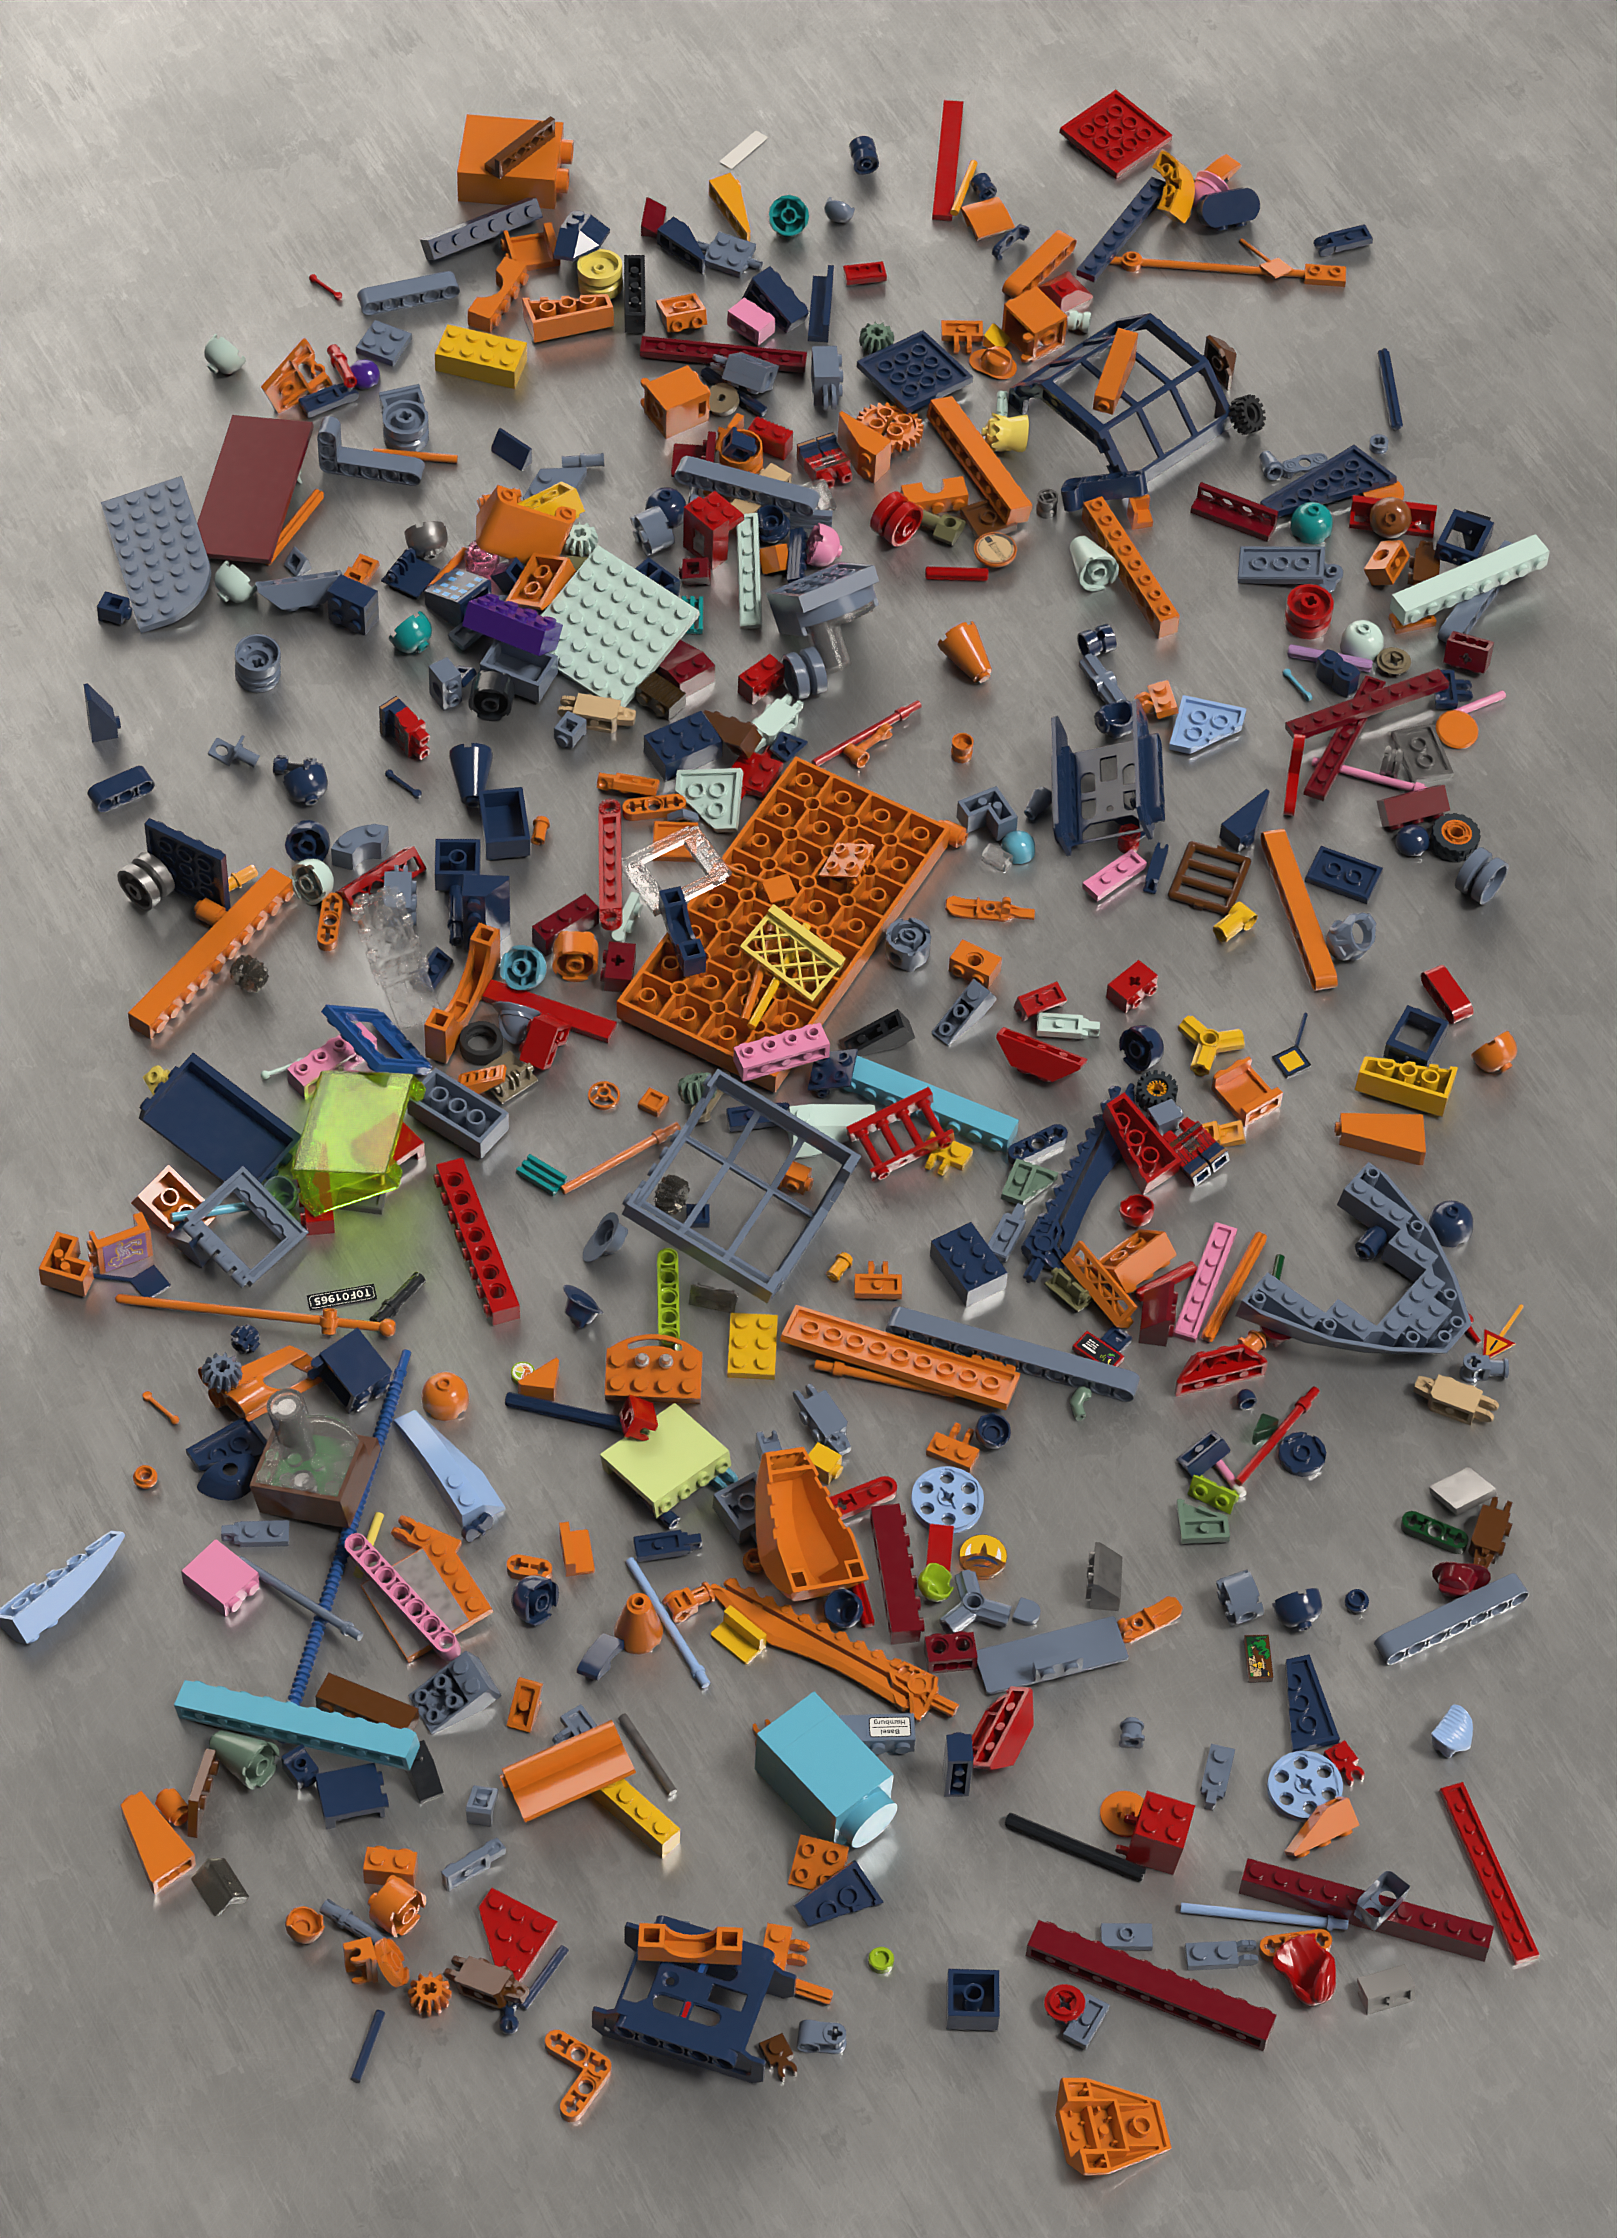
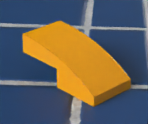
M1217 1120L1202 1124L1210 1135L1223 1147L1246 1144L1244 1127L1241 1120L1218 1125Z

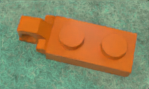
M599 772L597 778V788L605 791L615 789L621 793H639L644 797L656 796L660 785L659 779L623 773L612 775Z

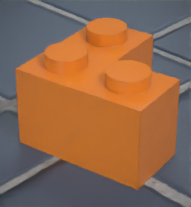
M56 1231L39 1267V1275L42 1285L85 1297L94 1279L92 1263L78 1259L81 1254L78 1237Z

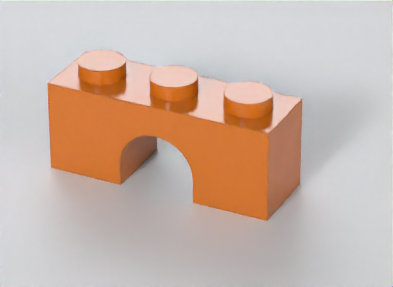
M963 476L942 479L941 491L938 493L927 492L923 488L922 482L901 485V493L909 501L916 503L922 510L933 514L960 511L961 507L968 505L969 494Z

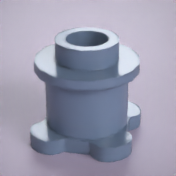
M1136 1717L1126 1718L1120 1723L1122 1734L1120 1735L1119 1746L1122 1748L1134 1747L1140 1749L1143 1747V1741H1145V1736L1142 1735L1144 1723Z

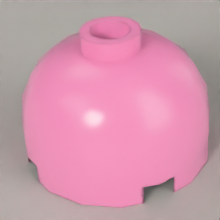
M817 523L818 526L815 525L807 541L809 554L806 553L807 560L805 563L811 566L824 567L833 563L836 557H840L842 546L840 545V538L833 528Z

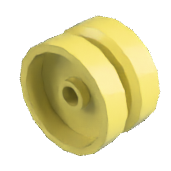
M598 249L579 258L577 262L578 286L582 295L608 294L609 298L612 299L621 293L623 289L622 260L618 254L610 250Z

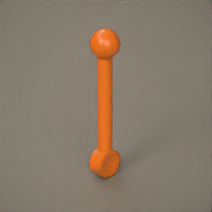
M150 1391L143 1393L144 1401H150L170 1419L173 1425L179 1423V1417L172 1415L152 1397Z

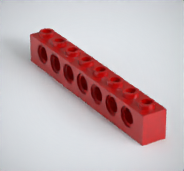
M463 1157L436 1164V1174L433 1175L436 1188H441L442 1193H440L443 1206H448L449 1211H447L449 1222L456 1227L454 1234L457 1243H462L463 1248H461L463 1259L470 1264L468 1270L471 1280H476L477 1296L484 1301L483 1311L485 1317H490L493 1326L520 1319L518 1299Z

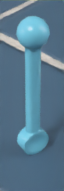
M1284 669L1283 675L1288 677L1303 693L1305 700H1312L1311 693L1307 692L1291 675L1290 669Z

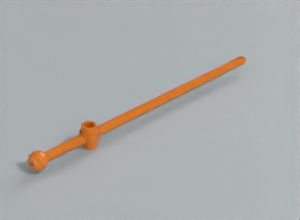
M118 1294L115 1297V1301L120 1304L320 1325L322 1327L321 1333L326 1335L336 1334V1328L338 1327L350 1329L358 1327L360 1330L378 1331L385 1337L393 1336L396 1330V1323L392 1319L373 1322L339 1318L337 1310L332 1308L323 1309V1315L318 1316Z

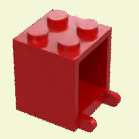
M1147 1790L1138 1816L1129 1814L1124 1816L1123 1821L1125 1823L1135 1826L1129 1847L1116 1845L1115 1852L1125 1855L1126 1860L1135 1864L1174 1875L1185 1846L1196 1805Z

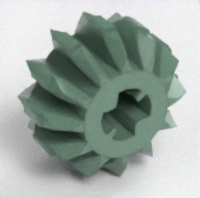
M874 322L873 325L867 323L860 331V346H862L863 352L868 351L869 355L893 344L894 334L890 326H885L884 322L881 324Z
M693 1073L679 1080L678 1094L684 1104L691 1103V1105H695L699 1102L705 1090V1087L702 1085L710 1073ZM717 1090L715 1091V1093H714V1095L712 1096L711 1099H713V1098L715 1097V1094L717 1093Z

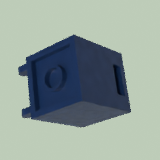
M357 1327L312 1359L311 1366L313 1368L308 1371L307 1378L314 1380L320 1377L349 1414L354 1410L357 1412L362 1410L371 1398L375 1397L377 1399L387 1391L386 1388L390 1383L393 1371Z

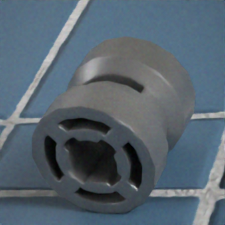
M1043 489L1038 492L1036 505L1038 516L1046 519L1056 515L1058 503L1056 491Z

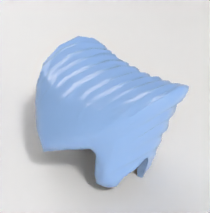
M1452 1705L1431 1733L1434 1749L1436 1751L1439 1750L1447 1758H1451L1456 1752L1470 1749L1473 1723L1470 1715L1462 1706Z

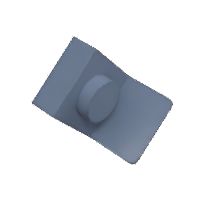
M473 1786L466 1806L467 1823L492 1826L494 1807L498 1798L497 1788Z

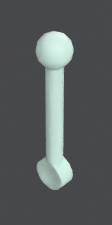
M291 1064L271 1071L264 1070L260 1074L261 1078L268 1079L270 1075L287 1070Z

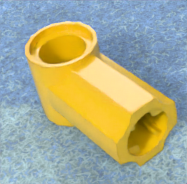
M1241 901L1237 902L1230 909L1228 915L1213 926V932L1219 941L1227 942L1242 929L1245 931L1249 930L1256 923L1258 915Z

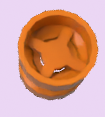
M958 733L952 738L951 758L957 763H967L972 758L974 740L969 734Z

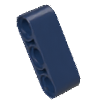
M135 766L94 784L89 788L87 794L99 812H107L148 794L155 787V783L143 766Z

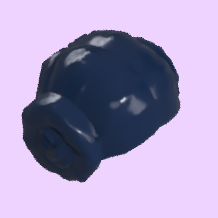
M1113 702L1102 706L1096 711L1094 721L1099 732L1106 733L1112 738H1121L1130 734L1133 731L1132 702Z

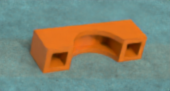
M508 257L503 258L496 269V285L500 288V291L492 296L477 297L468 309V325L491 333L495 326L499 325L501 316L509 310L512 300L518 297L521 287L525 286L528 282L527 264Z
M639 1923L638 1960L741 1965L743 1928L716 1927L711 1932L705 1934L689 1935L675 1932L668 1928L666 1924Z

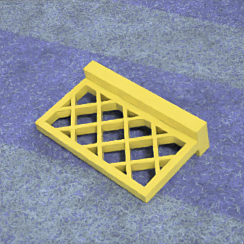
M774 904L739 948L811 1003L833 976L839 972L846 960L845 957ZM767 922L775 927L776 934L764 935L763 926ZM780 938L791 939L794 948L782 949ZM777 939L778 949L766 950L764 940ZM761 940L762 951H753L747 947L751 941ZM807 951L811 954L812 962L800 963L798 952ZM795 952L796 963L784 964L783 953ZM779 954L780 964L771 965L767 961V955ZM825 965L831 969V972L826 976H818L816 966ZM813 966L814 977L802 978L801 967ZM797 967L798 978H788L785 974V968ZM815 981L816 990L812 995L804 990L803 982Z

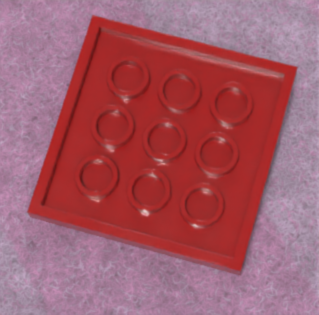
M1116 89L1061 126L1059 131L1062 136L1115 179L1172 141L1173 136Z

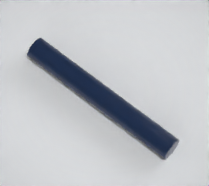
M561 1945L529 1989L530 1993L526 1997L525 2002L518 2004L522 2010L526 2011L565 1958L569 1952L567 1947Z
M382 2010L375 2011L350 2078L355 2083H360L378 2036L386 2014Z

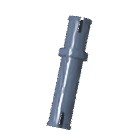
M330 1899L325 1900L319 1912L336 1922L337 1926L341 1929L346 1928L360 1938L371 1937L373 1946L376 1941L385 1937L392 1940L391 1937L353 1915V1911L350 1909L345 1910Z

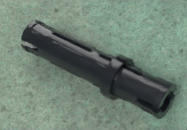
M414 1272L392 1297L382 1302L380 1309L369 1320L381 1322L384 1319L396 1316L399 1313L400 1307L426 1283L424 1276L421 1273Z

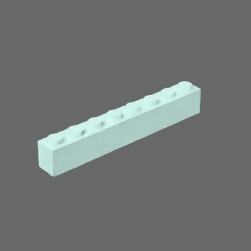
M1536 534L1392 594L1390 610L1403 626L1415 623L1428 615H1434L1447 607H1453L1459 602L1469 600L1480 593L1488 592L1492 588L1505 585L1513 579L1544 568L1547 565L1550 551Z

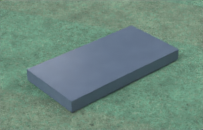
M1240 546L1238 583L1323 584L1325 547Z

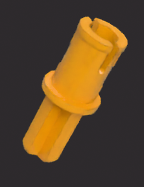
M249 865L237 873H231V876L228 877L229 892L236 888L241 889L243 884L258 876L254 865Z

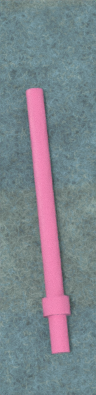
M1314 757L1312 766H1317L1320 758ZM1343 765L1339 772L1410 792L1427 788L1425 784L1419 782L1414 784Z

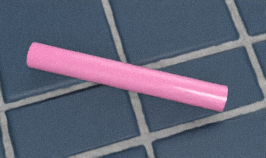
M1501 690L1454 710L1470 713L1505 699L1506 694Z

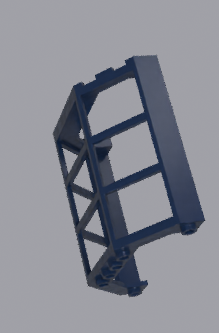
M1151 313L1118 318L1009 389L1008 403L1022 415L1029 410L1030 398H1040L1097 446L1100 454H1105L1109 463L1106 465L1109 473L1128 471L1109 429L1136 412L1158 457L1139 469L1145 472L1146 483L1232 426L1230 422L1232 416H1229V412H1231L1229 410L1230 405L1209 361ZM1118 328L1132 332L1146 329L1191 366V368L1170 380L1136 351L1135 360L1164 385L1139 402L1123 390L1120 398L1131 407L1105 424L1054 383L1080 365L1100 380L1102 372L1088 360L1112 345ZM1197 372L1204 377L1216 402L1215 420L1197 431L1176 387ZM1170 390L1191 436L1164 453L1143 411V407Z

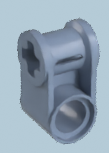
M802 2020L799 2022L797 2049L805 2053L840 2054L846 2049V2029L840 2023L818 2022L815 2020Z

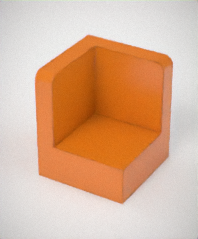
M1149 495L1131 497L1128 500L1127 517L1132 530L1153 527V519L1149 510Z
M787 543L759 549L763 574L788 570L789 552Z

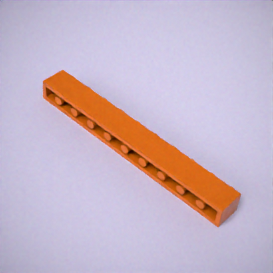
M271 867L128 1012L129 1026L150 1039L157 1033H160L164 1029L165 1024L171 1018H175L180 1009L185 1004L190 1003L194 995L207 985L208 980L214 974H218L223 965L228 960L233 959L237 951L250 941L251 936L257 930H261L271 916L276 915L285 901L288 902L292 898L294 893L292 879Z

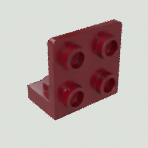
M708 431L707 440H703V445L674 444L671 468L672 478H675L674 474L684 456H691L715 463L716 432Z

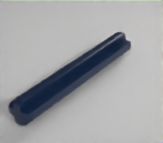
M708 366L701 370V377L713 385L728 382V380L722 379L720 374ZM734 387L739 395L740 404L759 417L766 415L767 407L739 387Z

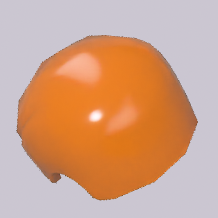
M301 1906L294 1908L286 1917L285 1927L287 1934L293 1941L298 1943H313L321 1936L325 1928L323 1916L317 1914L315 1910L309 1907Z

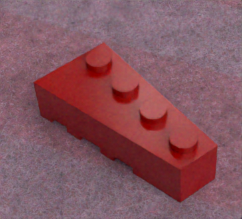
M1125 1092L1106 1104L1102 1117L1142 1195L1147 1194L1178 1173L1182 1159Z

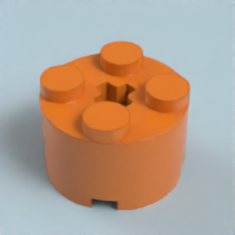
M561 931L553 944L552 968L556 975L559 973L562 975V979L566 981L582 982L588 980V976L591 974L593 976L596 974L599 946L594 938V934L588 931Z
M391 1875L380 1891L370 1896L367 1903L370 1906L369 1918L392 1936L397 1937L396 1934L403 1936L420 1919L421 1916L417 1913L420 1907L425 1908L426 1896L402 1878Z

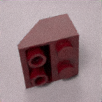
M1169 1281L1144 1292L1138 1343L1166 1347L1168 1338L1173 1337L1178 1291H1174L1175 1282Z

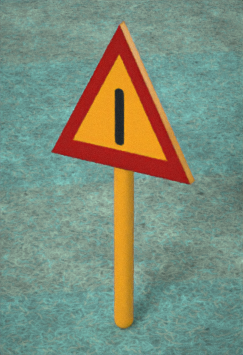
M1522 1304L1518 1306L1499 1335L1489 1330H1484L1483 1355H1489V1358H1492L1516 1345V1343L1503 1338V1336L1523 1309Z

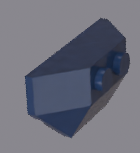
M579 210L571 211L560 227L553 258L574 262L580 256H585L598 250L609 235L610 228L591 214H585Z

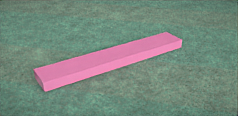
M1215 1222L1175 1326L1174 1337L1196 1343L1237 1234V1228Z

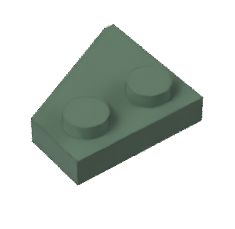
M1016 1158L1002 1191L1001 1199L1014 1204L1025 1205L1054 1183L1058 1178V1172Z
M1177 1499L1176 1505L1181 1544L1229 1542L1228 1516L1218 1512H1211L1202 1506L1196 1508L1185 1504L1183 1499Z

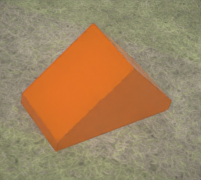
M557 1357L520 1379L518 1381V1394L554 1401L559 1378V1359Z

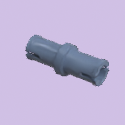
M580 453V455L561 456L562 468L605 466L604 453L588 455Z

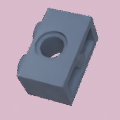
M448 657L429 666V693L443 711L455 707L462 702L461 673Z

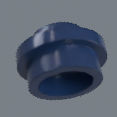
M1354 1589L1346 1594L1344 1603L1351 1612L1361 1613L1368 1608L1369 1598L1363 1590Z

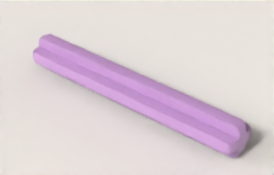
M1290 644L1287 654L1292 658L1317 662V658L1325 651ZM1338 653L1344 661L1353 664L1359 671H1371L1373 664L1371 659Z

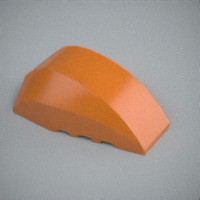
M804 1447L764 1453L757 1472L754 1494L759 1560L770 1581L784 1596L792 1601L828 1596L834 1590L848 1589L869 1580L854 1534L850 1527H845L841 1520L843 1516L838 1507L835 1508L828 1497L830 1492L826 1486L823 1487L817 1478L819 1473Z

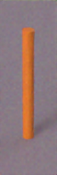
M373 448V451L416 457L422 461L458 462V455Z

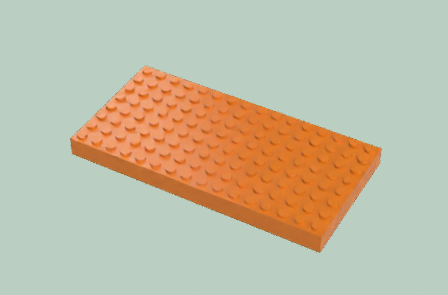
M795 756L687 904L693 933L696 939L700 938L706 954V972L687 977L683 976L667 932L617 1000V1018L740 1076L733 1061L734 1047L742 1043L760 1040L763 1037H771L785 1031L803 1028L809 1024H824L887 934V929L891 923L896 921L949 845L948 840L951 827ZM837 843L875 845L873 850L874 858L869 863L865 875L861 876L860 884L855 887H850L846 878L819 876ZM725 865L732 866L764 880L789 874L798 897L770 903L762 883L727 870ZM774 904L799 924L808 923L811 926L809 930L811 933L845 957L846 960L843 967L833 976L812 1003L781 981L756 1029L752 1030L748 1028L747 1024L742 1023L740 1018L758 962L739 948ZM768 922L763 926L764 935H766L767 927L770 924ZM780 938L781 948H790L791 939ZM775 939L772 950L778 949L777 939ZM761 940L751 941L747 947L753 951H762ZM807 951L798 952L800 963L812 962L811 954ZM779 954L770 955L768 962L771 965H779ZM794 957L792 963H796V958H795V957ZM825 965L816 966L818 976H826L831 972V969ZM813 966L801 967L802 978L814 977ZM797 967L788 968L786 976L790 979L798 978ZM767 969L765 970L751 1017L774 977ZM815 981L803 982L804 990L811 995L816 990ZM792 1068L749 1081L775 1093Z

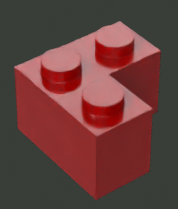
M549 1013L533 1017L526 1028L528 1032L527 1038L521 1043L519 1053H521L519 1060L530 1063L532 1066L542 1070L551 1068L557 1048L566 1044L573 1023Z

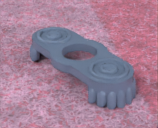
M1323 453L1299 455L1296 458L1285 460L1282 463V476L1284 478H1292L1295 473L1309 472L1326 462L1328 458ZM1307 460L1311 465L1302 467L1299 461Z

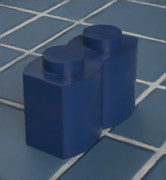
M1327 649L1317 658L1315 676L1318 680L1331 686L1338 695L1348 698L1357 690L1360 672L1353 664L1344 661L1338 653Z

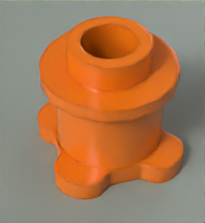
M1250 1330L1247 1337L1237 1339L1238 1344L1243 1343L1255 1352L1264 1350L1267 1347L1266 1337L1260 1331Z

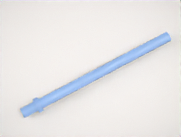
M633 1557L627 1559L626 1565L644 1594L650 1598L658 1617L690 1667V1674L698 1680L702 1688H707L711 1683L705 1674L704 1666L699 1665Z
M1182 1902L1180 1913L1324 1927L1328 1931H1332V1928L1348 1929V1920L1333 1918L1332 1915H1328L1327 1918Z

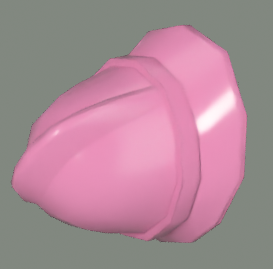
M1209 171L1197 172L1194 179L1195 195L1192 207H1197L1199 199L1205 194L1230 190L1226 182Z

